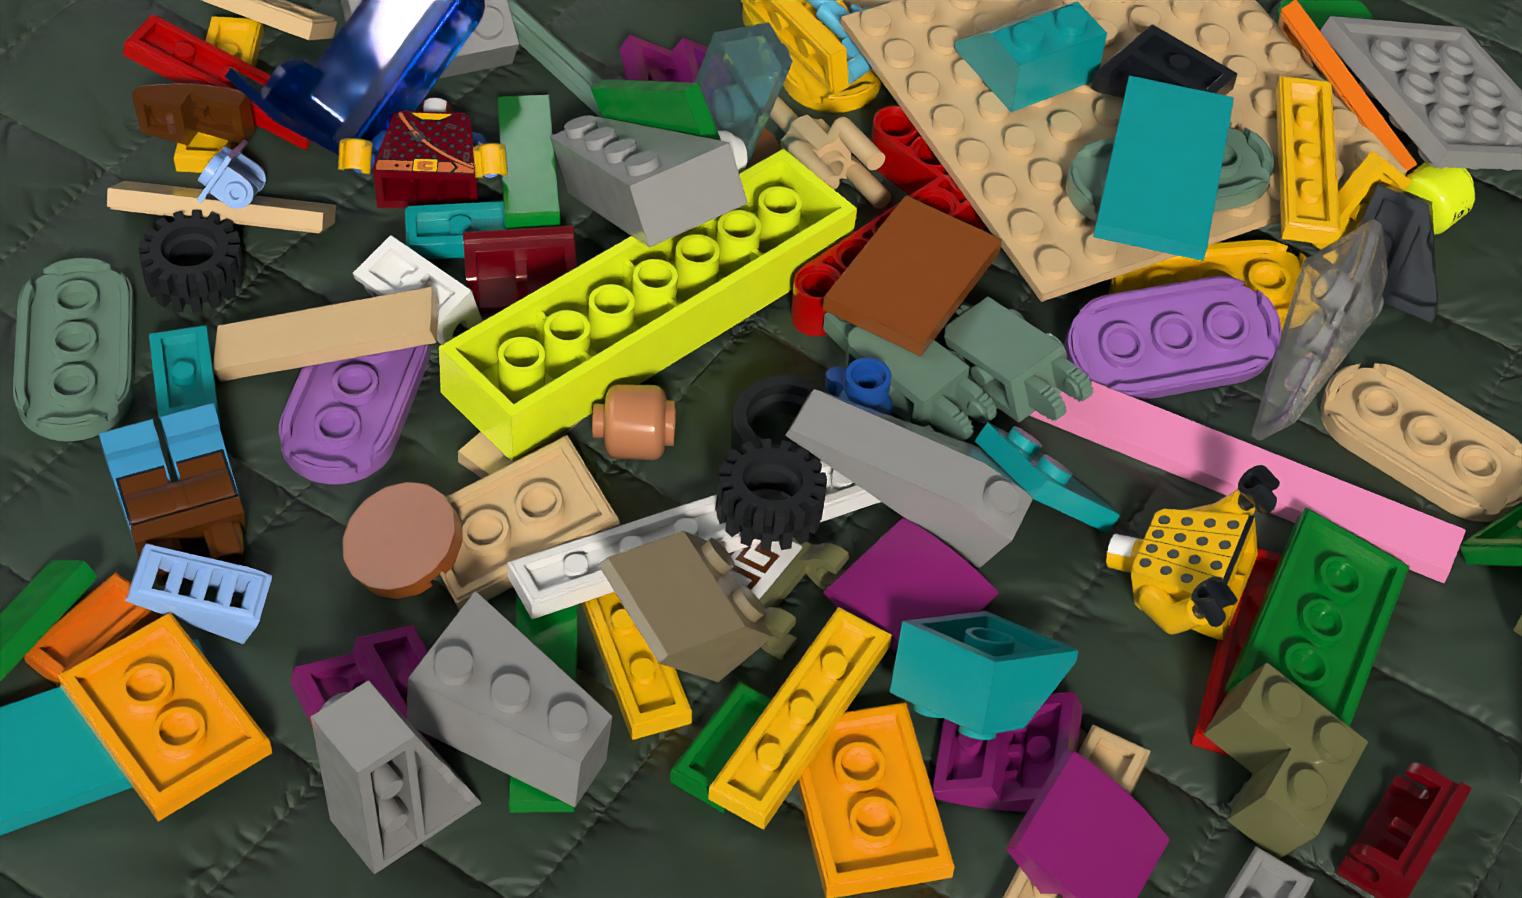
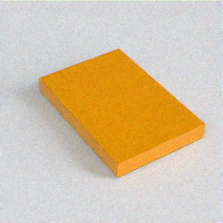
M171 612L57 675L62 690L158 822L272 754L269 739Z
M906 702L845 712L796 782L825 898H838L952 878L955 866Z

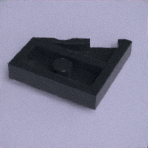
M1151 24L1094 73L1091 89L1097 93L1124 98L1129 76L1226 96L1233 90L1238 73Z
M1383 181L1379 182L1335 282L1433 323L1438 314L1432 202Z

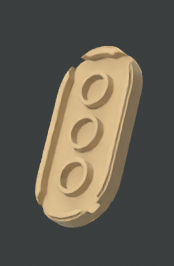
M1374 363L1373 368L1359 369L1360 364L1350 365L1339 370L1329 380L1321 400V418L1326 430L1334 440L1350 452L1447 512L1467 520L1493 522L1522 504V444L1505 430L1395 366Z

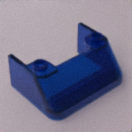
M362 0L315 66L303 59L289 60L275 69L265 86L233 68H230L225 77L273 121L339 155L340 140L357 138L370 141L381 130L388 129L394 113L398 111H415L480 23L485 10V1Z

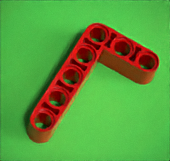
M888 106L880 109L875 114L873 120L871 141L885 155V161L876 171L909 195V197L982 230L986 225L901 107ZM898 204L796 272L793 284L791 320L798 331L814 337L827 335L823 330L824 316L827 311L823 310L824 296Z

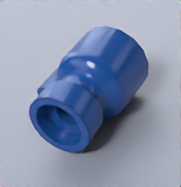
M860 358L851 362L847 369L833 367L827 370L824 388L831 395L892 416L893 404L889 395L892 375L885 363L874 358Z

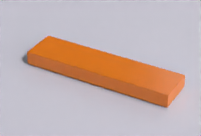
M1294 0L1282 8L1278 27L1291 45L1299 50L1305 62L1312 67L1315 66L1328 82H1332V92L1345 104L1349 111L1358 117L1359 123L1363 127L1368 128L1370 132L1376 135L1406 169L1407 173L1405 176L1414 171L1417 166L1416 161L1299 2Z

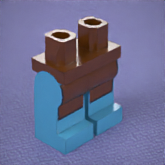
M214 403L160 417L164 440L177 479L174 481L170 480L153 419L98 434L104 458L135 545L138 559L145 544L180 552L207 545L211 559L233 564H240L245 561L243 534L247 533L245 515L230 467ZM158 568L155 580L159 586L166 584L169 572Z

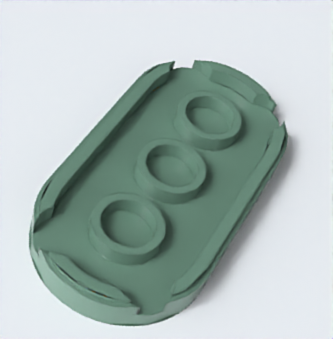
M1232 122L1229 124L1214 212L1246 206L1258 200L1269 186L1274 166V157L1268 144L1257 133L1246 127L1244 133L1237 129H1232ZM1115 137L1096 140L1083 146L1071 162L1066 177L1065 186L1069 200L1081 214L1094 222L1097 221Z
M71 258L55 262L42 269L44 275L37 278L34 283L31 278L23 286L19 294L13 377V397L23 423L39 436L66 442L80 441L98 436L99 433L108 431L123 419L129 411L134 398L135 300L129 279L122 272L119 274L111 270L109 263L99 259Z

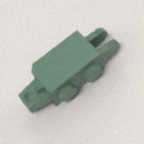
M990 297L985 298L975 306L963 301L939 332V335L945 340L948 349L954 351L970 367L968 378L982 388L984 393L987 392L988 396L992 397L998 409L1017 422H1021L1035 411L1046 416L1047 419L1050 418L1051 421H1056L1067 412L1065 402L1062 396L1059 395L1061 392L1070 397L1072 396L1078 402H1083L1094 393L1089 377L1080 368L1078 369L1075 364L1067 360V352L1056 336L1051 333L1045 334L1028 323L1019 312L1014 309L1008 310Z
M829 312L825 314L823 330L845 351V369H847L851 362L860 358H874L882 361L889 367L892 375L889 392L893 404L892 417L921 427L927 425L934 426L944 435L963 442L971 437L974 432L971 425L972 421L968 419V416L973 417L974 421H978L979 424H985L996 417L997 407L992 397L988 396L987 392L984 393L982 388L968 378L970 367L954 351L944 348L933 340L920 357Z

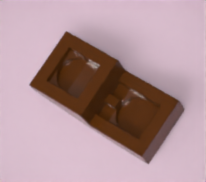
M171 83L139 86L132 93L140 132L188 146L198 132L236 143H241L244 139L248 142L255 133L249 93L211 85Z

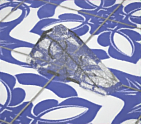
M1375 219L1368 221L1303 260L1282 329L1281 339L1276 349L1251 436L1261 441L1294 424L1382 310L1384 305L1382 294L1388 276L1382 224Z

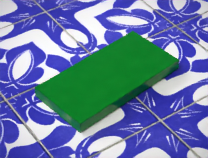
M1305 508L1295 521L1227 682L1225 691L1229 692L1230 689L1265 663H1269L1350 727L1410 566L1312 510Z

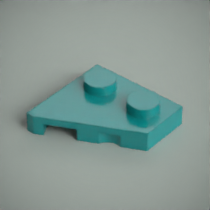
M987 422L976 438L975 442L1034 500L1107 534L1121 514L1073 478V474L1068 468L1052 457L1039 452L1042 444L1026 431L1013 426L1008 433Z

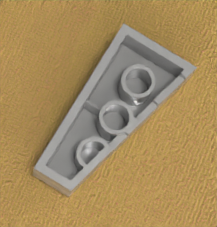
M591 115L581 116L567 122L564 125V131L550 136L568 193L647 247H652L748 204L730 142Z

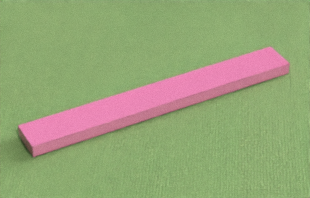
M1091 381V385L1094 388V393L1083 402H1078L1077 399L1074 400L1072 396L1070 397L1064 392L1059 394L1065 402L1067 412L1058 420L1051 421L1050 418L1047 419L1046 416L1041 415L1037 411L1029 415L1226 496L1238 489V482L1248 469L1257 465H1264L1280 481V486L1272 491L1277 497V504L1274 510L1270 512L1271 514L1295 523L1302 511L1308 508L1410 566L1409 570L1441 583H1445L1466 532L1463 528Z

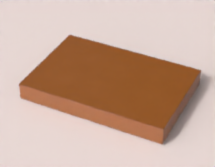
M905 196L826 293L823 310L921 357L1000 253L1002 239L909 196Z

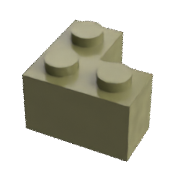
M1265 663L1229 690L1203 734L1253 773L1228 816L1227 821L1267 853L1278 859L1317 837L1368 744L1367 740L1269 663Z

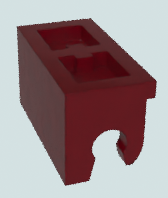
M573 226L463 232L467 288L472 291L479 313L500 312L577 268Z
M1411 762L1404 772L1405 775L1413 781L1423 784L1428 790H1424L1414 782L1396 775L1349 853L1342 861L1336 874L1375 898H1409L1456 819L1472 787L1463 782L1457 784L1425 765Z

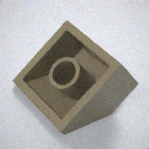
M681 531L607 557L599 564L600 569L659 664L719 682L773 637L761 619L766 614L762 603L749 588L739 585L730 571L735 566L732 557L713 538L707 541L686 531Z

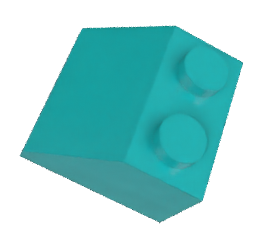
M1077 1L1042 9L956 40L955 50L1008 110L1014 112L1091 83L1094 73L1100 69L1107 32Z
M987 611L902 621L890 693L913 703V710L921 715L945 718L958 724V731L967 737L979 740H992L996 738L997 733L1025 728L1074 666L1079 650Z

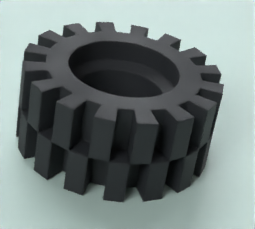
M192 210L191 218L184 219L183 213L180 211L173 213L174 222L168 223L164 217L157 220V231L148 227L143 233L145 241L139 242V259L147 291L151 298L156 296L157 303L161 306L166 307L171 302L173 311L183 313L185 304L191 305L192 313L202 312V303L209 302L212 309L221 306L219 296L222 295L227 300H230L235 296L234 287H242L245 266L238 232L233 230V225L227 219L221 223L220 216L212 212L207 219H203L202 210ZM192 256L210 258L195 266L174 265L178 261Z
M761 439L759 449H755L750 441L742 444L741 454L735 449L727 454V462L722 461L719 470L715 507L719 523H726L725 532L731 537L742 532L740 543L749 547L754 539L761 540L760 550L771 551L772 542L779 541L781 550L791 549L793 537L801 545L808 541L809 532L816 533L823 515L827 476L826 472L821 473L822 464L817 458L808 462L809 451L805 448L800 447L796 453L791 452V442L782 440L780 448H772L771 439ZM774 489L782 491L791 497L783 500H768L753 494L752 491Z

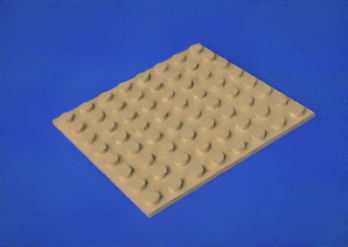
M897 0L842 16L841 26L966 199H968L992 235L1002 239V249L1039 300L1043 302L1177 255L1094 238L1096 222L1081 214L1068 198L1065 186L1070 164L1076 157V153L1088 143L1116 136L1124 98L1097 93L1091 89V82L1010 112L955 50V41L1042 9L1078 1L1107 32L1100 68L1153 24L1238 73L1233 90L1226 95L1234 97L1230 122H1232L1231 128L1244 133L1246 127L1257 133L1270 147L1274 157V166L1269 186L1258 200L1246 206L1213 213L1208 245L1281 221L1276 114L1277 83L1280 76L1327 81L1315 66L1312 67L1305 62L1299 50L1291 45L1278 27V24L1256 0ZM1332 92L1338 192L1350 178L1352 172L1360 166L1371 151L1377 153L1406 175V169L1376 135L1370 132L1368 128L1363 127L1359 123L1358 117L1349 111L1345 104Z

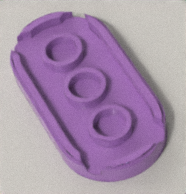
M1214 276L1096 298L1086 304L1073 319L1065 337L1064 348L1067 352V360L1085 372L1090 382H1096L1143 401L1236 384L1254 378L1267 367L1278 348L1281 339V322L1273 303L1261 291L1257 290L1255 293L1250 288L1243 286L1244 281L1233 277Z
M430 344L302 367L279 422L281 450L288 465L306 479L323 484L356 482L367 478L381 469L392 456L429 363Z

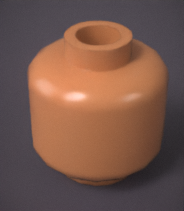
M613 385L606 393L605 404L594 403L592 420L593 438H604L605 451L611 458L656 460L664 453L665 446H674L676 400H667L664 389L657 385Z

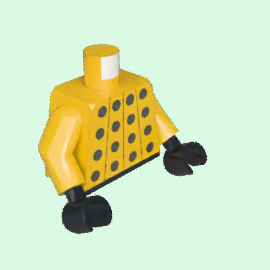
M1257 465L1248 469L1242 475L1236 491L1216 503L1186 510L1162 509L1155 513L1144 539L1120 534L1113 535L1107 551V567L1131 573L1135 605L1167 634L1174 635L1191 629L1214 639L1224 640L1258 555L1255 516L1252 515L1255 509L1263 514L1274 510L1277 504V497L1272 491L1280 486V481L1266 466Z

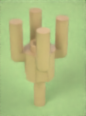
M777 95L770 96L765 100L763 110L786 133L781 139V150L784 148L834 190L839 186V179L843 178L849 180L876 209H881L890 202V192L858 161L859 159L869 170H877L883 165L885 155L850 119L846 117L837 118L830 127L823 119H814L808 114L798 117Z

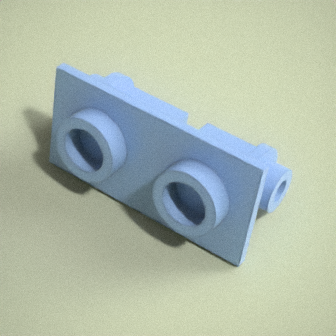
M245 139L233 150L225 145L208 163L197 180L206 186L197 198L199 203H202L211 194L231 208H244L265 186L266 174L263 168L241 153L248 144Z

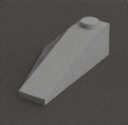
M816 389L809 394L785 436L808 450L898 514L934 535L978 569L1013 540L1033 500L980 447Z

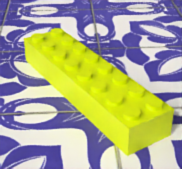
M783 148L739 174L748 204L652 247H647L630 236L439 346L441 393L511 462H514L592 414L594 403L605 404L606 393L613 385H639L792 291L796 272L801 267L854 233L857 208Z

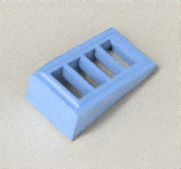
M145 544L125 601L162 615L171 612L178 621L244 644L260 621L272 575L242 565ZM158 568L169 572L164 591L152 589ZM183 578L193 581L189 596L178 594ZM208 587L218 590L214 602L204 600ZM232 596L242 599L240 608L230 606Z

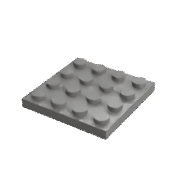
M1329 17L1320 30L1321 34L1344 65L1349 66L1361 80V88L1368 95L1377 99L1388 111L1390 122L1399 130L1407 133L1419 147L1418 153L1425 162L1439 169L1448 167L1470 168L1473 170H1522V90L1464 27Z

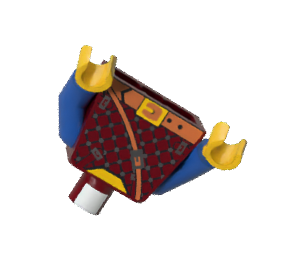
M441 98L425 100L421 104L420 111H398L394 113L388 129L381 130L370 141L346 138L340 140L338 170L353 169L358 173L374 175L377 208L405 209L407 206L479 203L477 178H492L498 174L502 176L508 175L506 146L498 143H489L482 134L472 132L470 117L465 113L452 112L451 105Z

